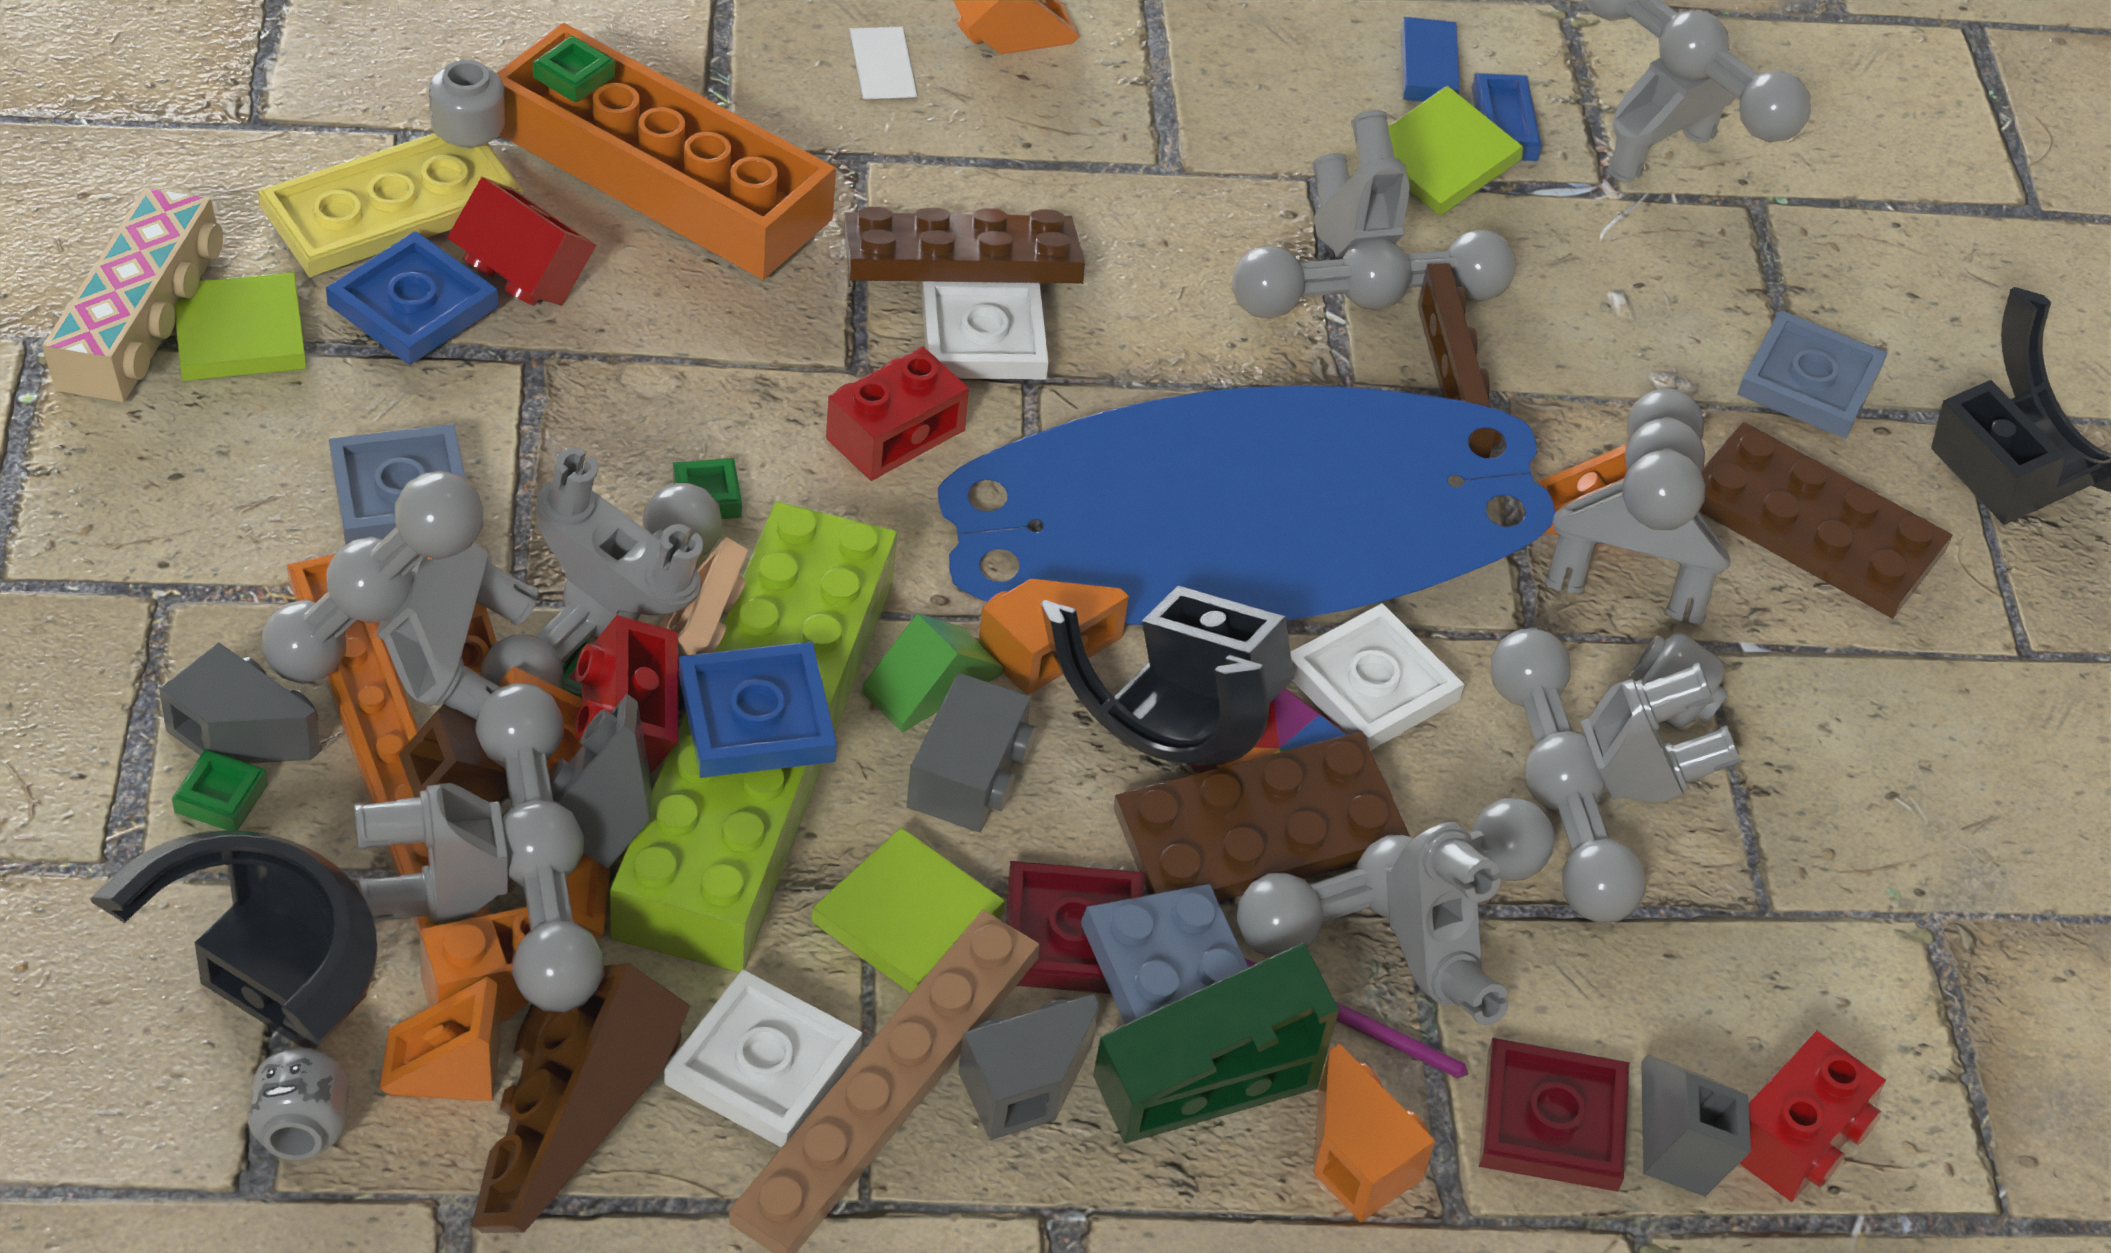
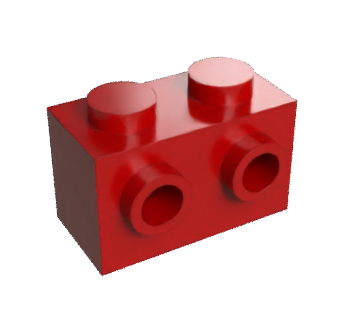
M482 176L447 236L450 241L466 251L462 258L465 263L491 277L497 272L508 280L504 286L508 293L532 306H535L539 299L562 306L597 246L515 189Z
M923 346L901 358L889 361L879 370L854 383H847L841 386L835 393L829 395L826 439L870 481H873L965 431L969 387Z
M616 615L592 645L587 644L579 655L575 677L576 681L582 684V705L575 721V737L581 740L584 731L592 719L603 709L611 713L627 694L638 701L649 772L651 774L678 743V632Z
M1816 1030L1749 1102L1751 1152L1739 1164L1790 1202H1793L1810 1182L1821 1188L1834 1174L1845 1156L1840 1151L1841 1147L1848 1140H1851L1856 1145H1860L1879 1121L1883 1112L1875 1107L1874 1104L1886 1079Z

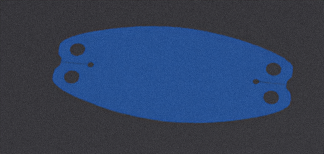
M1275 386L1221 389L1151 400L1104 411L1055 426L994 449L959 467L938 487V503L942 515L945 519L956 525L959 543L949 554V570L953 584L959 589L988 602L997 593L1002 591L1009 592L1029 579L1121 588L1129 596L1125 624L1142 625V620L1177 586L1285 616L1286 621L1345 611L1390 600L1451 580L1522 549L1537 540L1553 524L1552 519L1555 515L1554 504L1548 490L1533 481L1529 464L1537 455L1536 441L1531 427L1521 419L1497 409L1459 400L1396 391L1334 386ZM1480 428L1497 430L1506 440V449L1499 457L1492 459L1477 456L1468 445L1470 434ZM1452 475H1458L1462 477L1464 482L1460 487H1452L1448 483V478ZM993 480L1005 488L1007 500L998 510L991 512L978 510L970 504L968 499V491L971 486L979 481ZM1500 495L1516 498L1525 508L1523 521L1511 527L1495 524L1486 513L1488 502ZM1031 520L1041 521L1043 529L1039 532L1030 531L1027 525ZM995 549L1012 552L1019 561V570L1010 580L1003 582L992 581L986 578L980 570V560L983 555Z

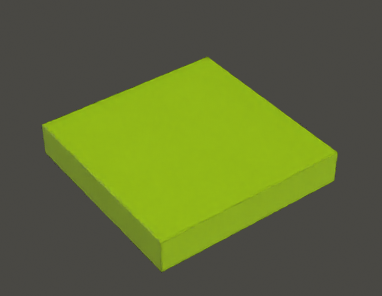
M1446 86L1388 126L1394 157L1400 159L1407 169L1410 184L1409 191L1439 216L1448 212L1522 160L1523 146L1449 86Z
M294 272L199 281L195 295L191 299L180 297L174 306L182 381L306 369Z
M900 828L812 907L811 922L912 994L982 910H985L999 919L1004 912L1005 900L906 830Z

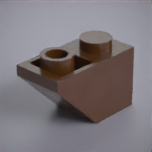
M443 704L399 753L414 798L420 797V791L426 790V786L446 783L460 786L489 803L498 802L509 790L506 770L489 759L485 754L475 732L476 719Z

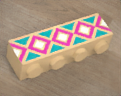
M148 188L142 190L42 345L56 391L125 402L138 379H143L147 374L150 360L162 340L168 338L172 333L175 324L174 306L180 297L191 299L195 295L199 280L211 260H215L221 252L223 230L216 223L211 198Z

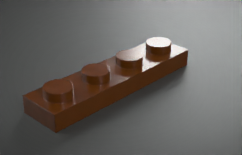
M1450 263L1427 264L1417 308L1442 398L1491 408L1489 402V375L1485 368L1479 367L1476 357L1478 350L1477 333L1474 327H1468L1465 318L1466 297L1464 289L1456 287ZM1492 428L1476 429L1470 434L1468 445L1477 456L1489 458L1492 446L1500 444L1502 434Z

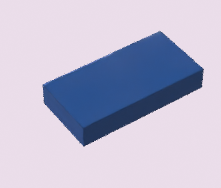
M1404 17L1401 28L1403 99L1424 102L1446 86H1449L1459 94L1457 22Z
M1475 73L1471 87L1475 108L1523 146L1522 160L1520 161H1538L1542 146L1528 77L1526 75Z

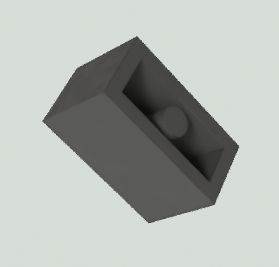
M957 673L910 766L906 808L981 833L991 810L1002 811L1008 801L1014 782V774L1010 773L1014 762L1025 764L1032 750L1037 727L1028 724L1031 697Z

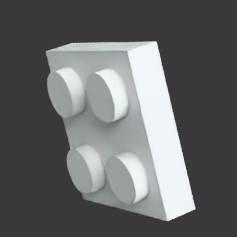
M923 281L921 297L925 348L959 379H1046L1048 354L1040 283Z
M1383 603L1290 652L1294 674L1292 681L1341 730L1348 735L1362 731L1370 750L1460 701L1465 685Z
M742 969L665 1067L664 1084L782 1148L835 1085L861 1050L863 1032Z

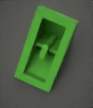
M917 613L865 680L862 686V693L903 733L939 711L957 673L989 683L1002 675L1003 666L963 627Z

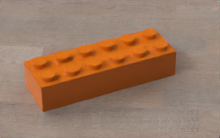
M564 22L496 73L500 76L505 88L506 118L504 129L499 134L500 136L762 280L767 278L833 220L836 167ZM572 35L615 60V77L577 103L533 78V61Z

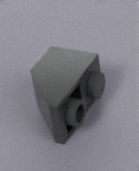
M219 642L159 688L166 732L199 755L207 749L245 763L312 760L320 753L317 725L318 714L310 700L299 691H288L272 680L252 658L246 656L241 658Z
M627 694L611 713L603 709L592 719L582 735L580 743L583 746L570 762L562 758L549 770L553 801L573 813L584 836L583 853L607 869L650 820L652 784L638 701Z
M1094 994L1070 1001L1066 999L1054 1000L1045 1004L1037 1011L1008 1020L991 1019L981 1023L973 1030L963 1033L958 1074L990 1141L1057 1119L1092 1046L1099 1003Z
M1648 1055L1641 1062L1643 1174L1706 1197L1751 1152L1748 1095L1709 1077Z

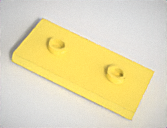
M434 133L258 190L259 206L309 277L375 256L414 231L428 238L451 230L481 176L511 187L522 195L523 189L488 143L475 148H462L446 143Z

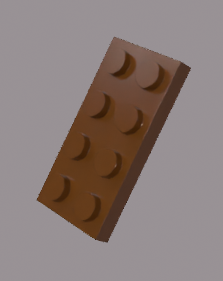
M865 207L858 212H844V240L850 281L1083 284L1085 261L1073 217L1064 216L1061 212L1055 210L1041 209L1033 211L1030 215H1007L1001 210L992 208L979 209L973 214H950L944 209L933 207L919 209L916 213H892L883 207Z
M1744 421L1708 461L1701 472L1706 487L1705 501L1699 510L1700 513L1894 619L1946 552L1953 534L1930 523L1926 519L1919 517Z
M1362 731L1116 794L1114 801L1115 814L1139 872H1145L1144 885L1148 895L1210 884L1219 902L1243 895L1251 883L1269 873H1287L1302 879L1357 865L1368 846L1387 835H1405L1410 837Z

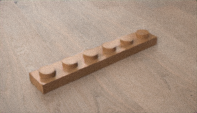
M982 910L729 1209V1224L773 1253H797L960 1055L963 1033L971 1031L981 1023L988 1021L1038 960L1040 944L985 910Z

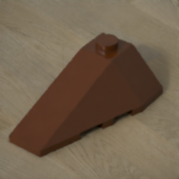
M630 963L604 966V977L598 989L583 1006L566 1012L543 1011L531 1003L518 1032L513 1052L514 1055L523 1060L518 1086L512 1085L504 1089L500 1110L510 1116L506 1136L500 1139L489 1151L471 1225L473 1228L482 1233L526 1232L664 1070L667 1061L672 1057L680 1044L681 1028L691 1005Z

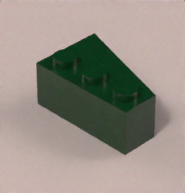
M1305 942L1101 1035L1093 1077L1124 1144L1318 1089L1339 1008Z

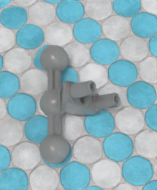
M1583 0L1592 14L1608 21L1631 17L1659 38L1660 58L1650 63L1649 69L1623 97L1615 113L1612 127L1617 139L1612 160L1608 166V171L1613 178L1622 182L1635 181V177L1640 178L1644 171L1643 166L1650 146L1680 130H1683L1684 135L1695 142L1704 143L1708 142L1710 138L1713 139L1717 134V127L1724 107L1731 104L1736 97L1740 100L1741 122L1752 136L1768 143L1786 141L1795 137L1809 121L1811 113L1810 93L1801 80L1782 70L1765 72L1759 75L1729 52L1728 31L1718 17L1702 10L1685 11L1678 14L1661 0Z
M1372 110L1360 113L1351 120L1360 166L1357 167L1356 173L1351 178L1349 177L1345 154H1327L1316 158L1315 162H1312L1321 205L1314 216L1316 233L1320 240L1334 251L1335 258L1343 259L1299 262L1286 249L1265 245L1249 250L1238 260L1232 279V291L1238 305L1252 316L1265 319L1288 314L1298 305L1300 298L1306 296L1345 293L1346 297L1360 308L1380 310L1395 305L1404 297L1408 288L1422 287L1427 264L1450 263L1456 287L1464 289L1466 299L1482 302L1500 296L1509 288L1516 273V256L1507 240L1495 231L1476 229L1461 234L1451 243L1448 251L1406 254L1402 248L1395 244L1405 235L1403 225L1409 199L1410 184L1405 164L1401 163L1400 159L1394 157L1386 111Z
M1657 389L1646 393L1635 402L1627 417V434L1630 440L1625 447V465L1627 468L1625 478L1571 502L1553 516L1554 530L1559 536L1545 583L1549 587L1561 591L1566 569L1571 567L1567 592L1582 593L1585 588L1584 582L1594 546L1597 543H1605L1677 561L1680 567L1670 602L1665 612L1671 618L1682 621L1689 598H1692L1688 609V623L1703 624L1716 575L1722 574L1725 569H1728L1731 562L1725 547L1699 513L1705 501L1706 487L1701 473L1705 460V450L1701 442L1704 435V418L1700 407L1690 396L1676 389Z
M576 447L566 448L561 451L556 457L553 481L545 485L539 492L535 512L538 527L545 541L566 572L565 578L567 581L564 585L563 594L565 608L536 636L532 634L509 635L494 643L482 661L480 676L500 686L499 680L514 666L563 689L564 670L562 664L591 636L599 637L616 615L638 620L641 614L664 615L676 612L691 604L698 596L701 585V578L695 568L698 558L708 554L721 536L722 518L718 502L708 491L691 483H671L655 492L644 509L643 527H641L592 490L599 466L593 456L585 461L583 468L586 451Z
M438 470L423 474L406 484L395 503L396 527L384 539L369 536L354 540L338 549L327 567L326 587L328 592L317 602L307 599L291 602L273 611L262 630L261 649L267 663L278 675L284 679L301 684L327 677L335 672L346 653L345 630L356 620L366 623L380 621L376 636L384 640L399 678L406 691L414 700L429 707L432 705L439 706L443 703L476 719L482 703L496 689L501 688L463 666L464 662L461 655L475 604L486 607L510 620V623L520 626L533 611L536 603L534 599L538 596V589L519 581L491 564V558L488 556L487 550L477 544H473L483 528V506L479 494L462 476Z
M1535 627L1516 630L1500 640L1491 656L1492 683L1502 697L1510 703L1524 707L1536 743L1526 759L1527 788L1536 801L1546 808L1559 812L1572 849L1569 858L1562 868L1563 896L1570 908L1582 917L1599 924L1620 921L1638 907L1645 894L1646 880L1644 866L1637 854L1627 846L1610 840L1597 802L1605 786L1613 800L1624 797L1664 803L1683 796V791L1689 789L1687 783L1733 765L1742 764L1739 753L1727 725L1714 732L1672 746L1670 741L1664 743L1658 731L1660 729L1659 722L1707 703L1715 702L1700 663L1643 684L1641 679L1634 681L1631 678L1613 685L1605 693L1590 717L1581 720L1585 735L1573 732L1561 699V695L1570 680L1569 652L1563 643L1549 632Z
M514 683L496 689L482 703L476 718L475 729L478 740L487 757L506 770L511 809L501 818L499 801L489 803L462 787L451 783L426 786V790L420 791V797L365 805H362V803L354 804L359 850H365L369 847L425 842L429 855V866H422V873L371 880L360 879L359 887L374 921L427 916L429 922L435 921L436 925L465 920L496 896L507 894L508 877L524 887L530 923V932L519 943L513 955L512 974L524 999L541 1010L566 1012L583 1006L595 993L604 977L605 960L593 934L573 922L566 878L577 867L583 855L584 836L573 813L553 801L547 760L558 749L563 738L564 719L552 695L536 685Z
M1503 798L1484 808L1474 822L1471 833H1468L1465 828L1457 823L1447 822L1429 828L1415 839L1405 835H1387L1368 846L1358 861L1357 870L1311 885L1304 879L1287 873H1269L1251 883L1239 900L1236 921L1245 942L1255 952L1273 957L1303 942L1309 948L1321 930V923L1369 907L1373 913L1389 918L1390 929L1396 934L1412 976L1418 986L1430 998L1443 1005L1456 1004L1469 1013L1477 1023L1490 1025L1499 1021L1506 1014L1508 1001L1503 997L1508 996V993L1501 983L1495 982L1481 970L1477 902H1485L1492 898L1500 887L1501 879L1506 881H1522L1541 871L1552 855L1555 834L1549 818L1537 804L1519 798Z

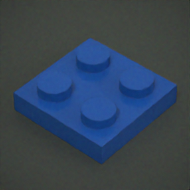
M416 231L326 287L327 305L409 365L499 307L497 288Z
M813 642L679 656V678L700 778L836 762L837 743Z

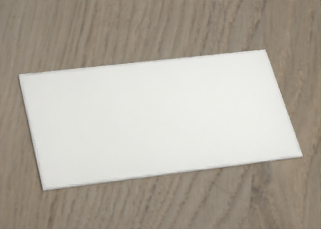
M903 27L849 28L863 99L917 98Z

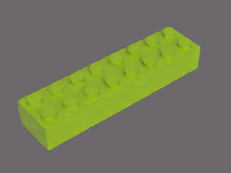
M775 501L743 578L746 579L744 588L727 613L723 623L727 626L726 631L714 652L813 642L835 734L893 583L897 531ZM685 712L678 729V743L667 755L652 790L650 820L630 842L610 889L611 940L740 973L742 969L745 970L823 764L700 778L687 712Z

